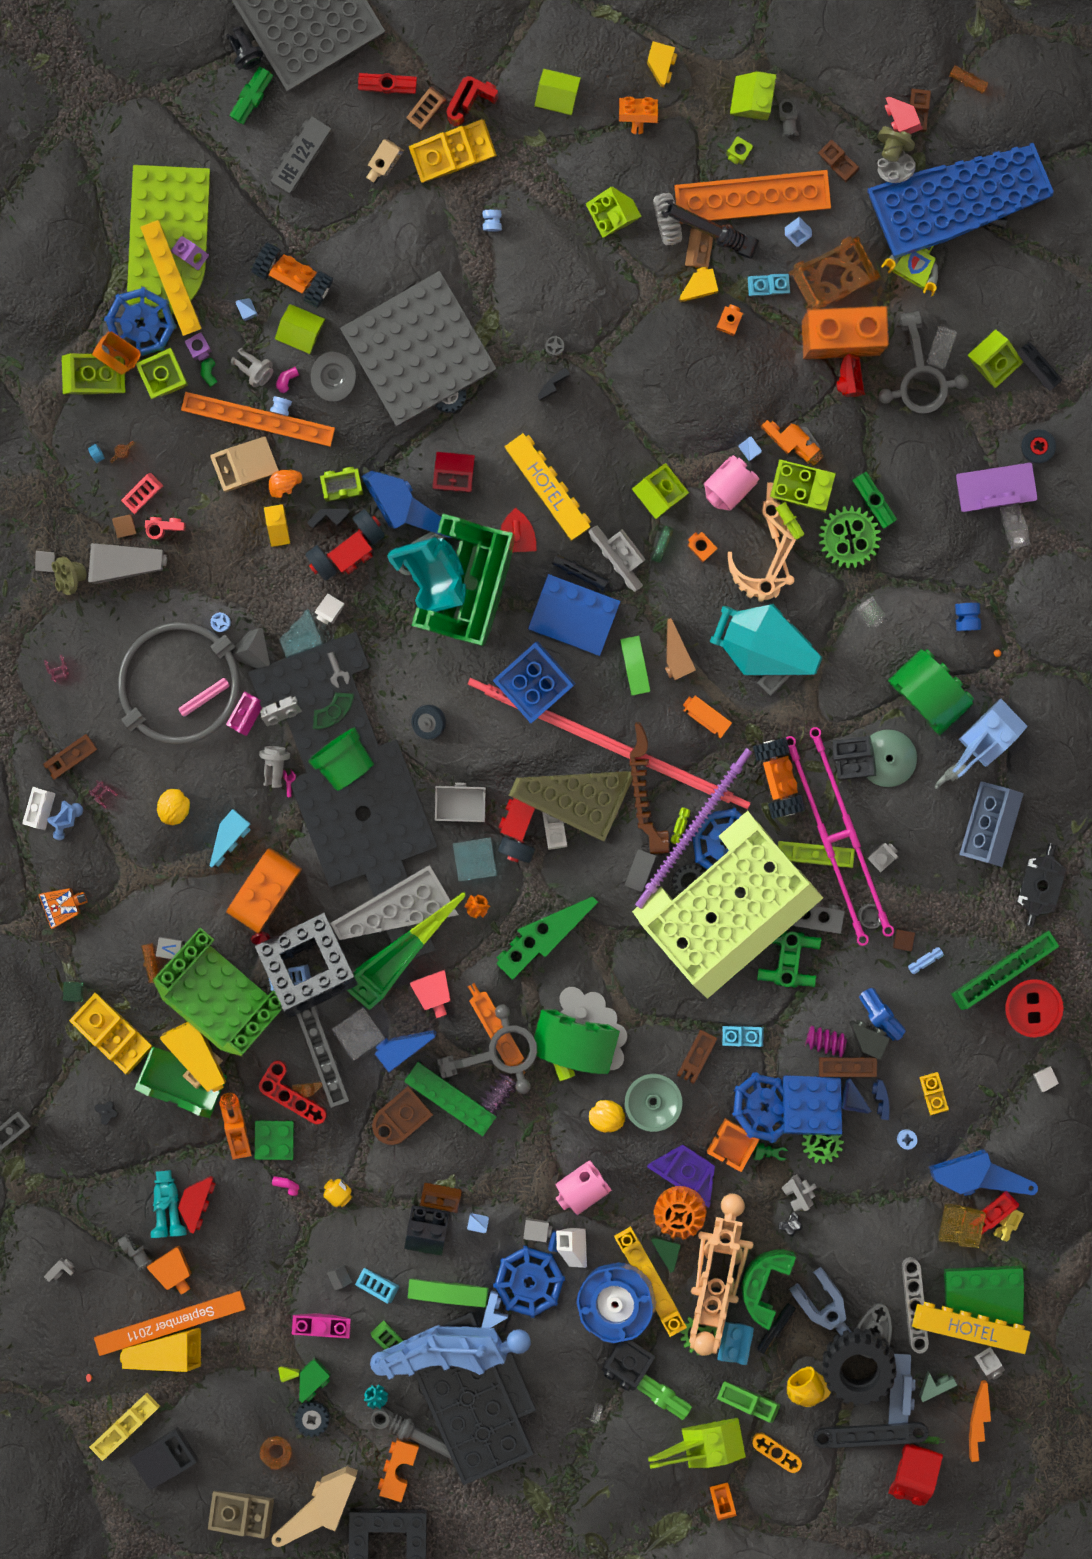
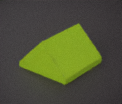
M543 69L534 107L572 115L581 78Z
M289 304L281 318L275 340L311 354L325 319Z

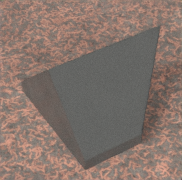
M262 628L248 631L235 645L236 648L231 651L235 660L258 669L270 666Z

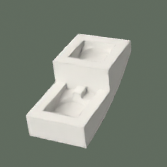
M542 812L548 850L567 847L564 823Z

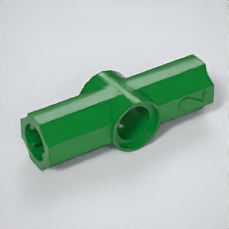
M258 67L249 84L247 83L242 89L239 100L229 115L232 119L242 125L245 124L252 110L261 102L264 96L263 92L272 80L273 74L264 68Z
M867 472L852 480L865 500L866 505L871 509L883 529L897 520L884 500L882 493L879 492ZM872 495L879 497L880 502L878 505L870 503Z

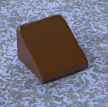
M896 929L893 948L912 952L915 933Z

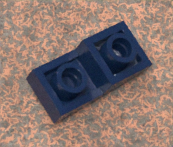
M877 1079V1082L873 1083L872 1094H875V1099L882 1100V1103H878L877 1114H880L881 1119L889 1120L888 1094L883 1081Z

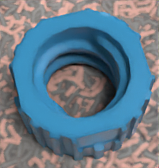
M97 444L88 448L96 463L105 459Z

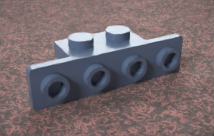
M894 1353L897 1373L896 1378H894V1385L890 1388L888 1424L908 1423V1415H910L911 1410H914V1399L911 1398V1392L915 1391V1379H912L910 1374L911 1355Z

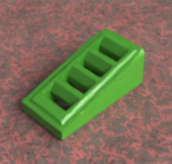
M382 1321L371 1332L372 1338L384 1350L389 1348L396 1340L398 1341L397 1344L404 1341L385 1321ZM390 1335L393 1336V1337H391L386 1343H384V1341H385Z

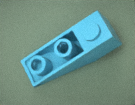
M232 809L219 825L210 867L215 865L219 867L226 859L223 857L227 851L231 853L238 845L236 841L239 837L244 838L251 830L248 828L251 823L235 809Z

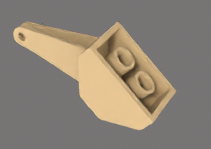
M347 1466L322 1477L321 1482L317 1481L312 1496L315 1497L274 1533L272 1537L273 1545L281 1547L322 1526L335 1531L358 1470Z

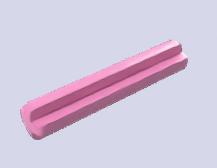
M222 678L179 707V712L182 716H187L230 686L229 682Z

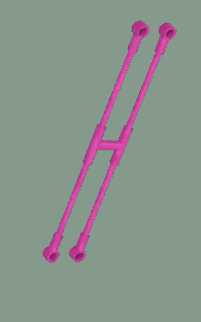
M813 727L809 734L814 740L818 752L821 754L842 811V818L846 826L844 831L828 836L801 767L800 757L795 746L796 740L792 736H788L786 739H792L794 742L793 745H788L792 760L796 764L818 824L817 828L827 856L832 862L853 919L857 943L860 946H865L868 943V937L864 934L861 923L855 914L834 857L836 855L831 843L850 837L878 909V916L883 927V935L885 937L892 936L894 928L889 924L887 916L883 912L862 855L856 831L850 815L847 814L824 751L825 747L821 739V730ZM814 730L819 732V735L816 737L812 735ZM885 928H890L892 933L886 934ZM865 937L866 942L860 943L859 938Z

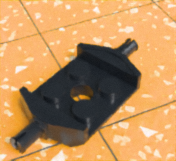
M1049 843L1045 856L1031 858L1027 861V869L1017 902L1029 912L1026 926L1034 927L1036 916H1039V914L1055 912L1066 869L1053 857L1057 845ZM1040 880L1047 882V889L1044 891H1040L1037 888V883Z

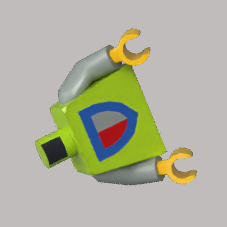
M934 246L895 259L891 255L881 266L882 268L885 265L890 268L888 273L893 272L917 287L924 289V294L926 290H930L932 292L931 296H933L936 291L938 265L935 263L936 258L929 254Z

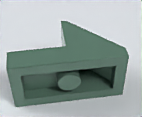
M927 1371L919 1395L922 1402L957 1386L954 1378L945 1375L937 1380L938 1383L935 1384L931 1374Z

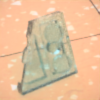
M309 609L305 610L301 618L279 639L287 658L323 644Z

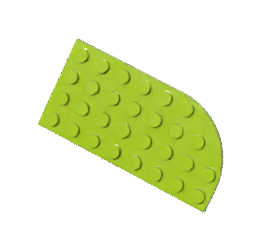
M133 165L127 292L146 287L150 292L163 299H168L140 228L141 226L159 220L170 250H172L179 238L183 236L207 253L209 168ZM172 253L186 291L192 301L202 285L206 261L197 270ZM198 253L194 256V263L200 261L201 254ZM140 297L127 300L129 305L140 302ZM145 297V303L153 307L158 306L157 303ZM169 301L168 304H169L171 313H172V315H173V314H174V311H173L172 306H171L170 301ZM162 309L158 311L159 319L165 318Z

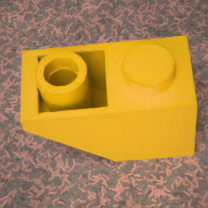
M652 42L647 64L660 87L664 88L665 83H670L672 72H669L671 64H675L677 54L674 53L675 47Z

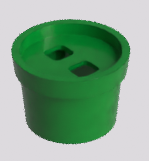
M355 727L335 738L308 760L315 770L318 769L336 791L352 783L374 765V762L359 740L360 735Z

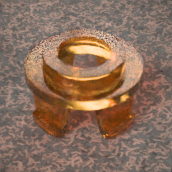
M279 1436L266 1439L260 1449V1458L264 1464L273 1470L285 1466L290 1461L292 1455L289 1442ZM280 1445L283 1449V1455L280 1458L271 1457L269 1453L271 1446Z

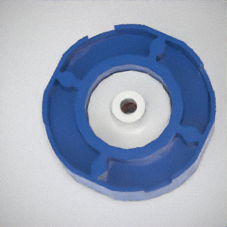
M618 1262L600 1266L589 1274L578 1292L577 1306L581 1322L589 1333H593L601 1338L602 1341L617 1343L632 1340L645 1330L654 1315L656 1300L652 1283L648 1277L638 1268L630 1264Z

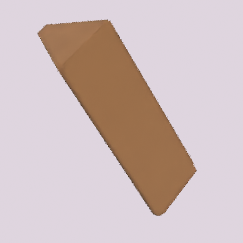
M691 228L685 266L694 268L709 267L713 237Z

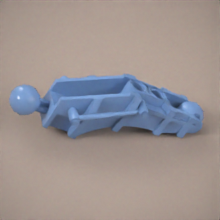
M438 1325L395 1346L377 1352L372 1356L370 1366L375 1374L380 1376L387 1375L388 1379L399 1374L411 1376L415 1374L416 1370L442 1365L444 1370L450 1368V1366H457L480 1375L497 1364L505 1363L509 1352L516 1354L526 1352L531 1346V1339L526 1331L518 1329L512 1331L508 1335L507 1341L502 1343L494 1328L445 1327Z

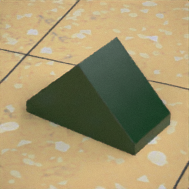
M656 1236L651 1237L652 1243L668 1270L672 1273L675 1269L681 1245L680 1242Z

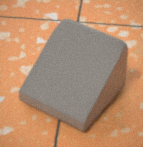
M36 551L35 571L53 572L51 564L56 561L57 553Z

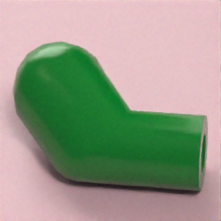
M207 358L201 363L200 374L211 388L218 381L211 374L215 361L212 358Z

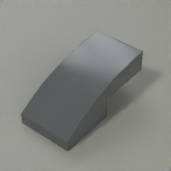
M638 849L624 886L642 892L656 856Z

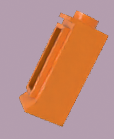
M696 695L693 698L689 696L683 704L685 707L684 712L686 710L689 711L687 713L689 716L713 734L717 732L719 738L723 736L732 724V722Z

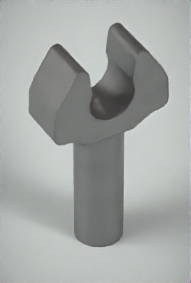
M335 652L328 653L327 655L334 671L333 677L330 678L331 683L339 688L337 678L343 676L345 683L349 684V673L341 670Z

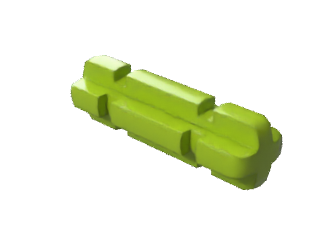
M680 809V817L677 818L673 831L675 833L670 840L673 844L679 843V838L684 834L688 822L687 817L689 818L691 812L689 809Z

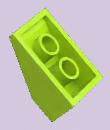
M66 354L62 356L63 394L125 393V373L123 375L119 374L92 354ZM114 357L116 360L124 364V359L122 357Z

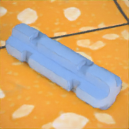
M937 947L932 950V953L929 952L916 960V963L910 964L908 968L912 974H916L920 971L919 969H924L935 962V959L943 957L944 954Z

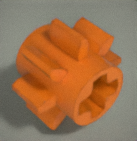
M478 894L475 898L471 895L464 907L467 908V913L471 917L477 919L479 915L484 917L490 906L487 905V899Z

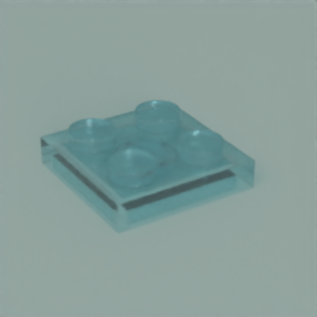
M491 837L453 843L458 881L497 876Z

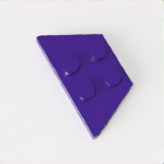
M683 1144L647 1165L649 1169L673 1185L685 1186L695 1190L709 1208L715 1165Z

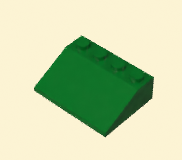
M1021 1266L944 1269L945 1307L953 1308V1312L958 1314L960 1310L969 1312L971 1317L975 1318L978 1315L986 1316L992 1322L999 1319L1007 1321V1324H1023L1024 1277Z

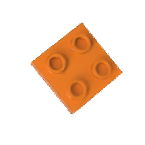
M634 97L619 98V122H632L631 132L636 134L638 127V134H642L644 132V122L658 123V99L651 97L635 99Z

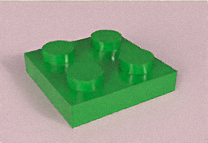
M256 1120L255 1159L293 1160L294 1121Z

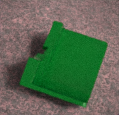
M541 1010L534 1036L537 1057L578 1071L597 1074L609 1073L620 1033L619 1030L609 1024L586 1021L585 1025L575 1022L576 1018L563 1014L558 1010Z
M156 1047L151 1048L135 1087V1090L147 1096L165 1102L171 1101L178 1104V1107L206 1118L211 1117L222 1089L216 1092L212 1090L207 1092L202 1085L196 1089L183 1077L187 1069L172 1052Z

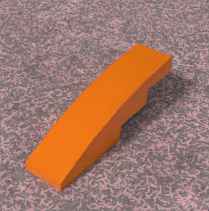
M985 1380L980 1383L971 1415L969 1432V1458L971 1462L979 1461L978 1442L985 1441L983 1422H991L988 1383Z

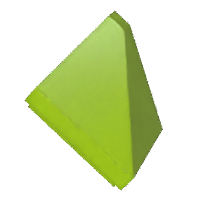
M278 1367L281 1382L291 1380L300 1375L299 1369Z

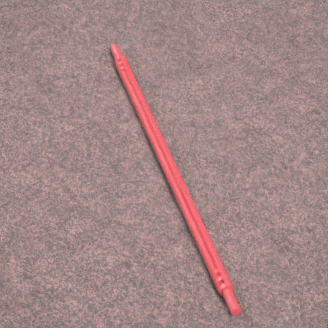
M473 678L469 679L467 685L485 692L484 694L517 708L500 688L491 684L486 685ZM546 710L538 717L543 721L630 759V752L634 749L549 710ZM648 754L635 757L636 759H649V765L644 766L709 795L715 793L714 789H718L717 785ZM728 790L723 793L724 797H720L721 800L727 803L732 802L745 809H748L751 803L733 795L734 793Z

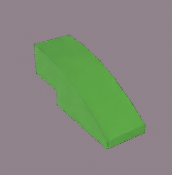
M639 636L620 639L631 696L651 692Z
M726 1381L723 1382L717 1397L718 1400L769 1423L774 1422L781 1405Z

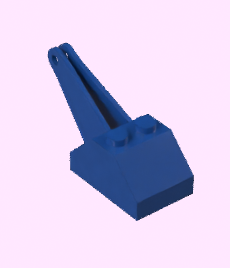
M984 1149L929 1166L931 1176L936 1182L959 1194H964V1196L975 1193V1189L979 1187L1034 1195L1038 1191V1186L1033 1181L991 1163L989 1155Z

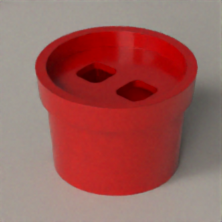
M1027 980L1015 986L1009 993L1005 1006L1006 1016L1010 1025L1018 1033L1027 1037L1045 1036L1059 1025L1063 1016V1001L1059 992L1051 984L1042 980ZM1037 992L1039 994V1003L1028 1004L1027 993ZM1039 1012L1040 1022L1029 1023L1028 1013Z

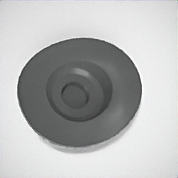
M327 352L319 356L311 370V383L317 395L327 401H339L350 394L356 380V371L352 361L346 355L339 352Z

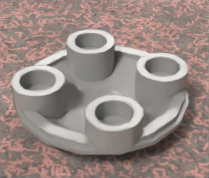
M902 150L897 162H891L884 158L879 159L877 162L880 177L891 183H901L908 180L916 170L914 159L906 154L904 150Z

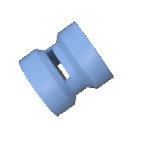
M501 210L483 211V218L485 219L483 231L495 232L502 230V224L500 223V218L502 217Z

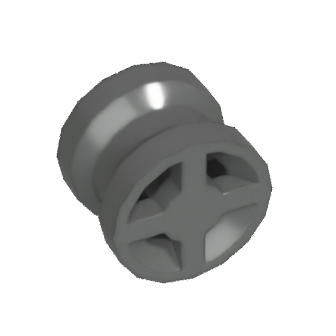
M557 336L550 337L545 344L546 352L553 357L560 356L564 351L563 340Z

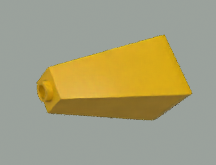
M189 1022L161 1035V1041L207 1092L210 1090L216 1092L224 1088L222 1084H225L226 1080L208 1039Z
M195 1328L122 1349L120 1355L122 1369L188 1372L200 1367L201 1328Z

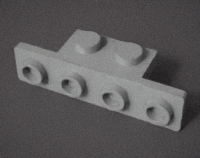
M597 525L591 528L588 532L592 541L599 545L602 549V554L611 561L614 570L621 574L627 587L634 592L643 587L632 570L646 559L623 529L608 540Z

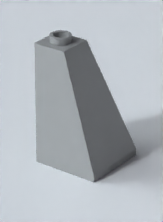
M91 543L88 582L98 584L161 571L163 566L167 565V555L164 554L163 550Z

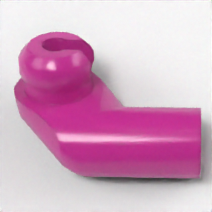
M296 367L280 373L276 382V388L279 389V392H287L289 380L299 376Z
M276 1176L272 1179L273 1186L289 1188V1195H298L300 1188L295 1182L288 1178Z

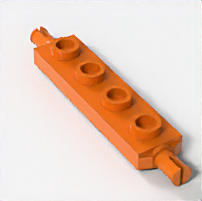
M473 983L472 986H468L473 995L469 1002L492 1039L494 1034L503 1028L501 1019L496 1017V1008L487 992H479L477 986ZM506 1033L498 1040L496 1049L505 1065H519L524 1057L511 1034Z

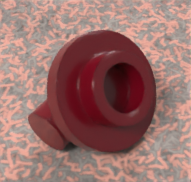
M260 931L259 934L255 933L251 938L252 943L255 945L271 939L270 935L263 931Z

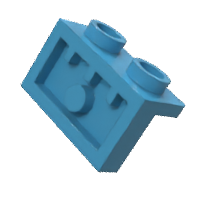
M725 1322L717 1360L747 1365L754 1328L742 1323Z

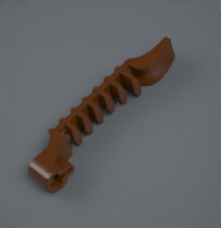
M635 722L637 743L630 752V766L632 769L631 776H633L632 787H634V797L636 798V818L639 820L638 828H642L649 836L650 854L669 853V832L657 831L653 822H648V818H651V811L643 812L642 807H649L650 805L649 801H641V797H648V791H640V787L647 786L646 780H638V776H647V769L637 770V766L649 765V759H636L635 757H641L647 752L648 739L642 724Z

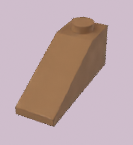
M670 618L667 620L666 664L668 667L665 670L669 678L673 677L675 681L696 669Z

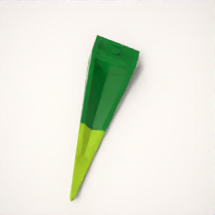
M465 892L359 966L353 973L358 985L347 991L369 1010L384 998L428 939L465 897Z

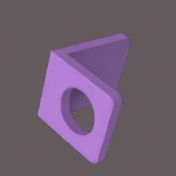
M183 236L179 238L171 250L173 254L197 270L201 268L209 256L200 247ZM200 253V254H201V259H200V261L197 262V263H194V261H193L194 256H195L196 254Z
M198 333L185 341L195 361L204 360L209 356L208 353L212 352L202 333ZM194 340L202 341L203 347L201 350L196 351L192 348Z

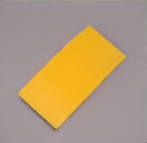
M483 119L466 126H460L446 133L442 132L409 146L421 183L497 156Z
M94 993L69 1020L95 1047L127 1075L154 1047L97 993Z

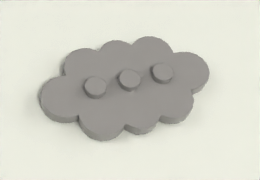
M565 988L560 994V1004L563 1008L561 1013L576 1018L575 1022L585 1025L586 1021L609 1024L620 1031L610 1070L618 1069L624 1062V1054L620 1047L627 1040V1032L622 1025L617 1024L616 1012L606 1007L605 999L600 993L589 992L584 995L579 988Z

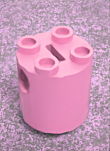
M733 455L703 484L706 499L718 509L731 511L757 484L759 477L754 472L746 469L747 465L743 460L737 459Z
M590 1160L555 1184L560 1191L559 1196L556 1197L560 1206L564 1210L571 1207L576 1215H579L612 1191L606 1181L603 1180L599 1170Z

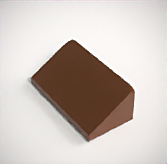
M424 1183L420 1206L458 1213L462 1190Z

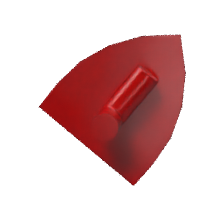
M515 508L507 515L500 530L515 534L513 552L537 551L535 532L531 523L523 513Z

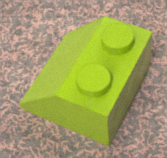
M996 329L967 355L975 368L994 388L999 386L1023 363L1010 341Z
M666 463L645 477L632 489L655 519L689 494Z

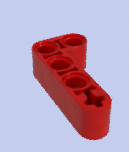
M282 1060L273 1061L260 1081V1091L314 1124L323 1123L327 1116L326 1109L283 1084L281 1080L286 1074L287 1065ZM275 1064H280L283 1067L281 1074L274 1073L273 1066ZM271 1081L273 1089L270 1091L265 1090L263 1083ZM281 1091H288L290 1098L282 1100L280 1098ZM299 1100L305 1101L306 1109L299 1110L296 1107V1102ZM310 1105L314 1106L311 1109L312 1111L317 1112L320 1110L323 1118L315 1119V1114L312 1112L307 1115L306 1112L309 1110Z

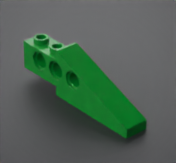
M591 896L519 928L517 931L522 937L516 936L510 943L512 947L507 952L503 950L496 957L498 959L496 964L513 980L539 952L546 957L598 901ZM541 923L548 925L549 929L545 934H541L537 930L538 925ZM527 937H532L535 940V945L531 948L526 947L524 944V940ZM519 951L522 954L521 960L513 961L511 953Z

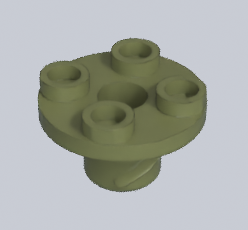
M884 126L877 136L885 144L882 157L888 161L897 162L902 150L909 152L914 149L915 143L911 139L912 135L904 131L898 133L890 127Z
M60 557L51 564L56 578L55 587L57 591H62L66 595L74 594L79 582L84 581L87 577L86 568L83 564L79 562L71 563L66 557Z

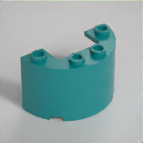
M434 537L398 547L389 552L387 557L396 571L400 570L402 564H404L411 573L413 580L418 584L420 590L415 599L418 608L437 612L463 605L466 586L462 584L461 575H464L456 552L447 541Z

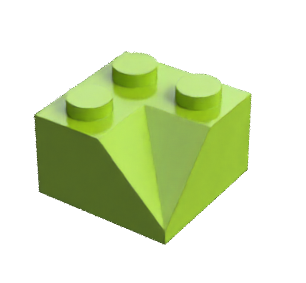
M171 348L136 363L151 399L170 394L188 386Z

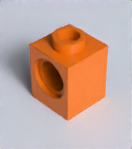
M695 532L688 539L690 543L687 546L702 562L718 549L703 532L699 535ZM701 540L706 543L704 551L697 550V541Z

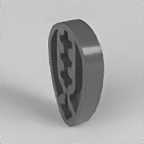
M876 1303L866 1311L856 1328L864 1332L865 1329L874 1328L875 1325L879 1330L878 1334L881 1335V1339L885 1338L890 1345L892 1333L891 1317L886 1305ZM882 1307L885 1314H881L878 1321H876L877 1313L875 1310H879Z

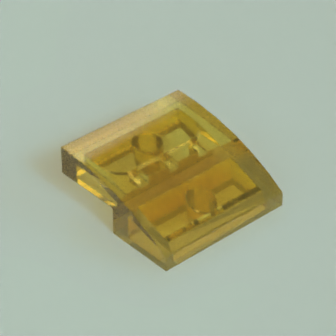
M945 1204L939 1240L957 1242L962 1247L979 1248L985 1212L965 1206Z

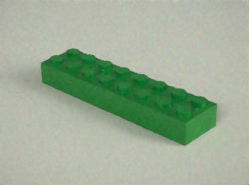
M419 1061L404 1081L481 1136L486 1133L496 1118L495 1114Z

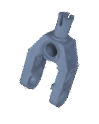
M819 1267L813 1273L821 1282L823 1289L827 1290L831 1295L833 1302L826 1305L821 1311L817 1310L798 1283L789 1288L811 1321L829 1330L835 1328L840 1336L843 1335V1331L849 1330V1332H852L844 1322L846 1315L842 1294L822 1267ZM834 1311L837 1313L834 1318L827 1316L829 1312Z

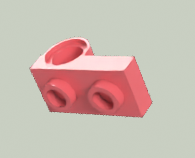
M150 517V520H145L146 534L153 540H160L164 536L165 530L185 531L186 524L181 522V519L170 518L168 522L162 521L160 517ZM153 526L160 527L159 535H151L150 530Z

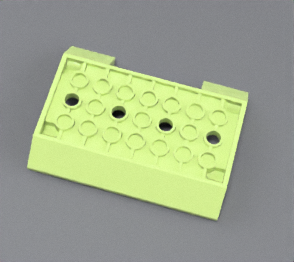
M749 811L744 813L719 835L729 851L675 899H672L661 886L655 894L649 897L642 909L637 907L632 911L643 928L693 986L707 999L823 899L822 895L785 856ZM769 861L775 865V870L772 873H768L764 869L765 863ZM738 887H743L746 890V895L743 898H738L735 894V890ZM709 912L716 914L717 920L715 923H709L706 920ZM681 937L686 938L688 941V945L684 949L677 945V941Z

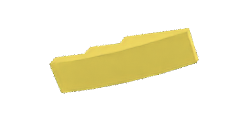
M146 1393L89 1448L103 1461L142 1425L160 1405Z

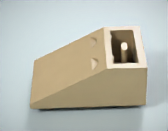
M261 437L210 455L225 493L271 476L274 472L279 471L266 437Z

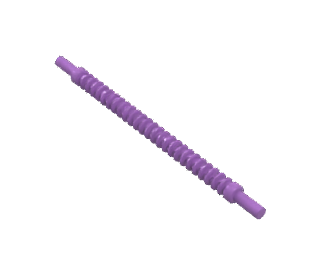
M746 748L737 762L730 766L731 770L727 771L728 775H724L725 779L721 780L720 785H717L718 789H714L715 793H711L712 797L708 798V803L705 802V807H701L702 811H698L699 815L695 816V821L692 820L693 824L689 825L690 828L685 830L686 834H682L683 838H679L680 842L676 843V847H673L674 851H670L671 855L666 856L667 860L663 861L664 865H660V870L657 869L658 873L654 874V879L651 878V883H647L645 886L646 890L635 904L640 909H642L651 894L656 893L658 890L657 886H660V882L664 881L663 877H667L666 873H670L669 869L673 868V863L676 864V859H680L679 855H683L682 851L686 850L685 846H689L688 842L692 841L691 838L696 836L695 832H699L698 828H702L701 824L705 823V819H708V814H712L710 811L715 810L714 806L718 805L717 801H721V796L724 797L723 793L727 792V787L730 788V783H734L733 779H736V775L742 772V766L752 754L749 749Z

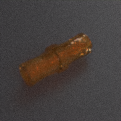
M956 65L949 75L963 83V86H969L981 94L984 93L989 84L974 76V73L964 71Z
M153 943L141 945L145 961L143 966L146 967L148 983H154L153 979L159 973L157 967L159 962L155 958Z

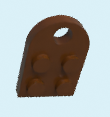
M408 1085L376 1113L372 1123L373 1132L377 1139L385 1144H398L433 1116V1113ZM382 1126H387L390 1130V1134L386 1137L379 1134V1128Z

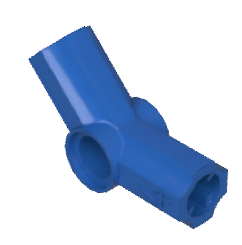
M870 988L862 992L859 998L869 1012V1019L878 1029L881 1028L893 1041L901 1039L906 1032L905 1028L894 1017L891 1009L882 1002L875 989Z

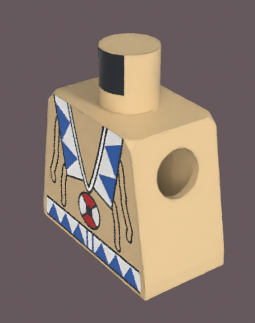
M384 139L368 163V166L372 169L366 178L376 184L381 175L387 176L404 150L390 140ZM383 159L385 165L381 168L379 162Z

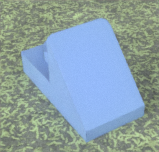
M490 1292L481 1328H491L508 1318L507 1314L494 1311V1309L499 1308L501 1298H498V1292Z

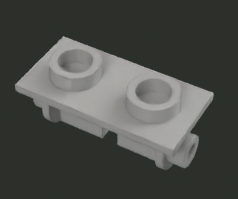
M289 696L279 701L280 708L277 707L276 703L263 707L260 713L266 726L275 725L281 720L301 713L302 710L298 705L296 696Z

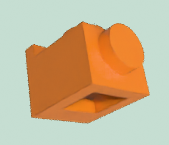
M731 304L729 307L725 306L716 329L734 336L743 315L740 312V308ZM729 315H732L734 317L733 322H729L727 320V317Z

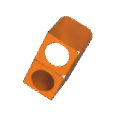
M110 331L100 339L92 355L123 375L136 365L140 358V351ZM102 345L109 349V354L102 349ZM114 357H122L125 360V365L116 360Z

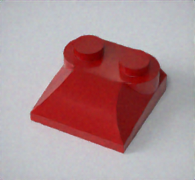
M847 354L844 357L840 369V378L837 381L838 392H841L843 396L857 397L865 395L860 358L852 354Z

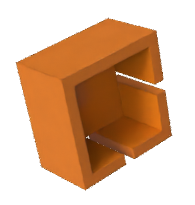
M725 1118L717 1132L719 1138L714 1137L707 1153L722 1162L727 1158L725 1161L727 1165L742 1172L760 1139L748 1138L743 1127Z

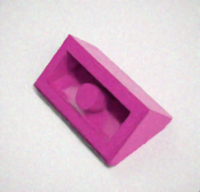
M244 691L226 725L247 736L262 709L260 705L261 700Z

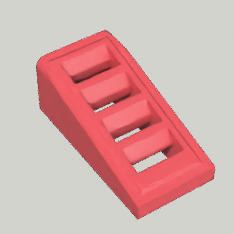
M148 473L121 501L136 514L163 485L152 473ZM141 486L149 492L148 495L140 488ZM136 491L144 498L143 500L135 494ZM132 497L139 505L136 506L129 498Z

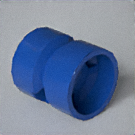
M980 603L955 604V614L959 616V619L956 620V631L981 630V619L978 618Z

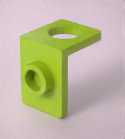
M736 137L730 149L727 150L726 156L734 164L740 163L742 165L753 145L740 137ZM737 144H743L746 147L744 154L739 155L735 152Z

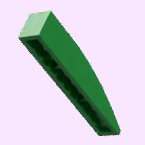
M1047 931L951 993L961 1010L968 1009L1057 949L1059 945L1050 931Z

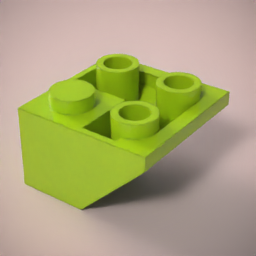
M614 187L608 188L586 203L602 238L630 225L642 217L633 199Z

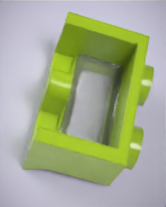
M354 467L344 468L343 472L338 473L328 471L323 476H320L326 502L363 495L359 471L354 469Z

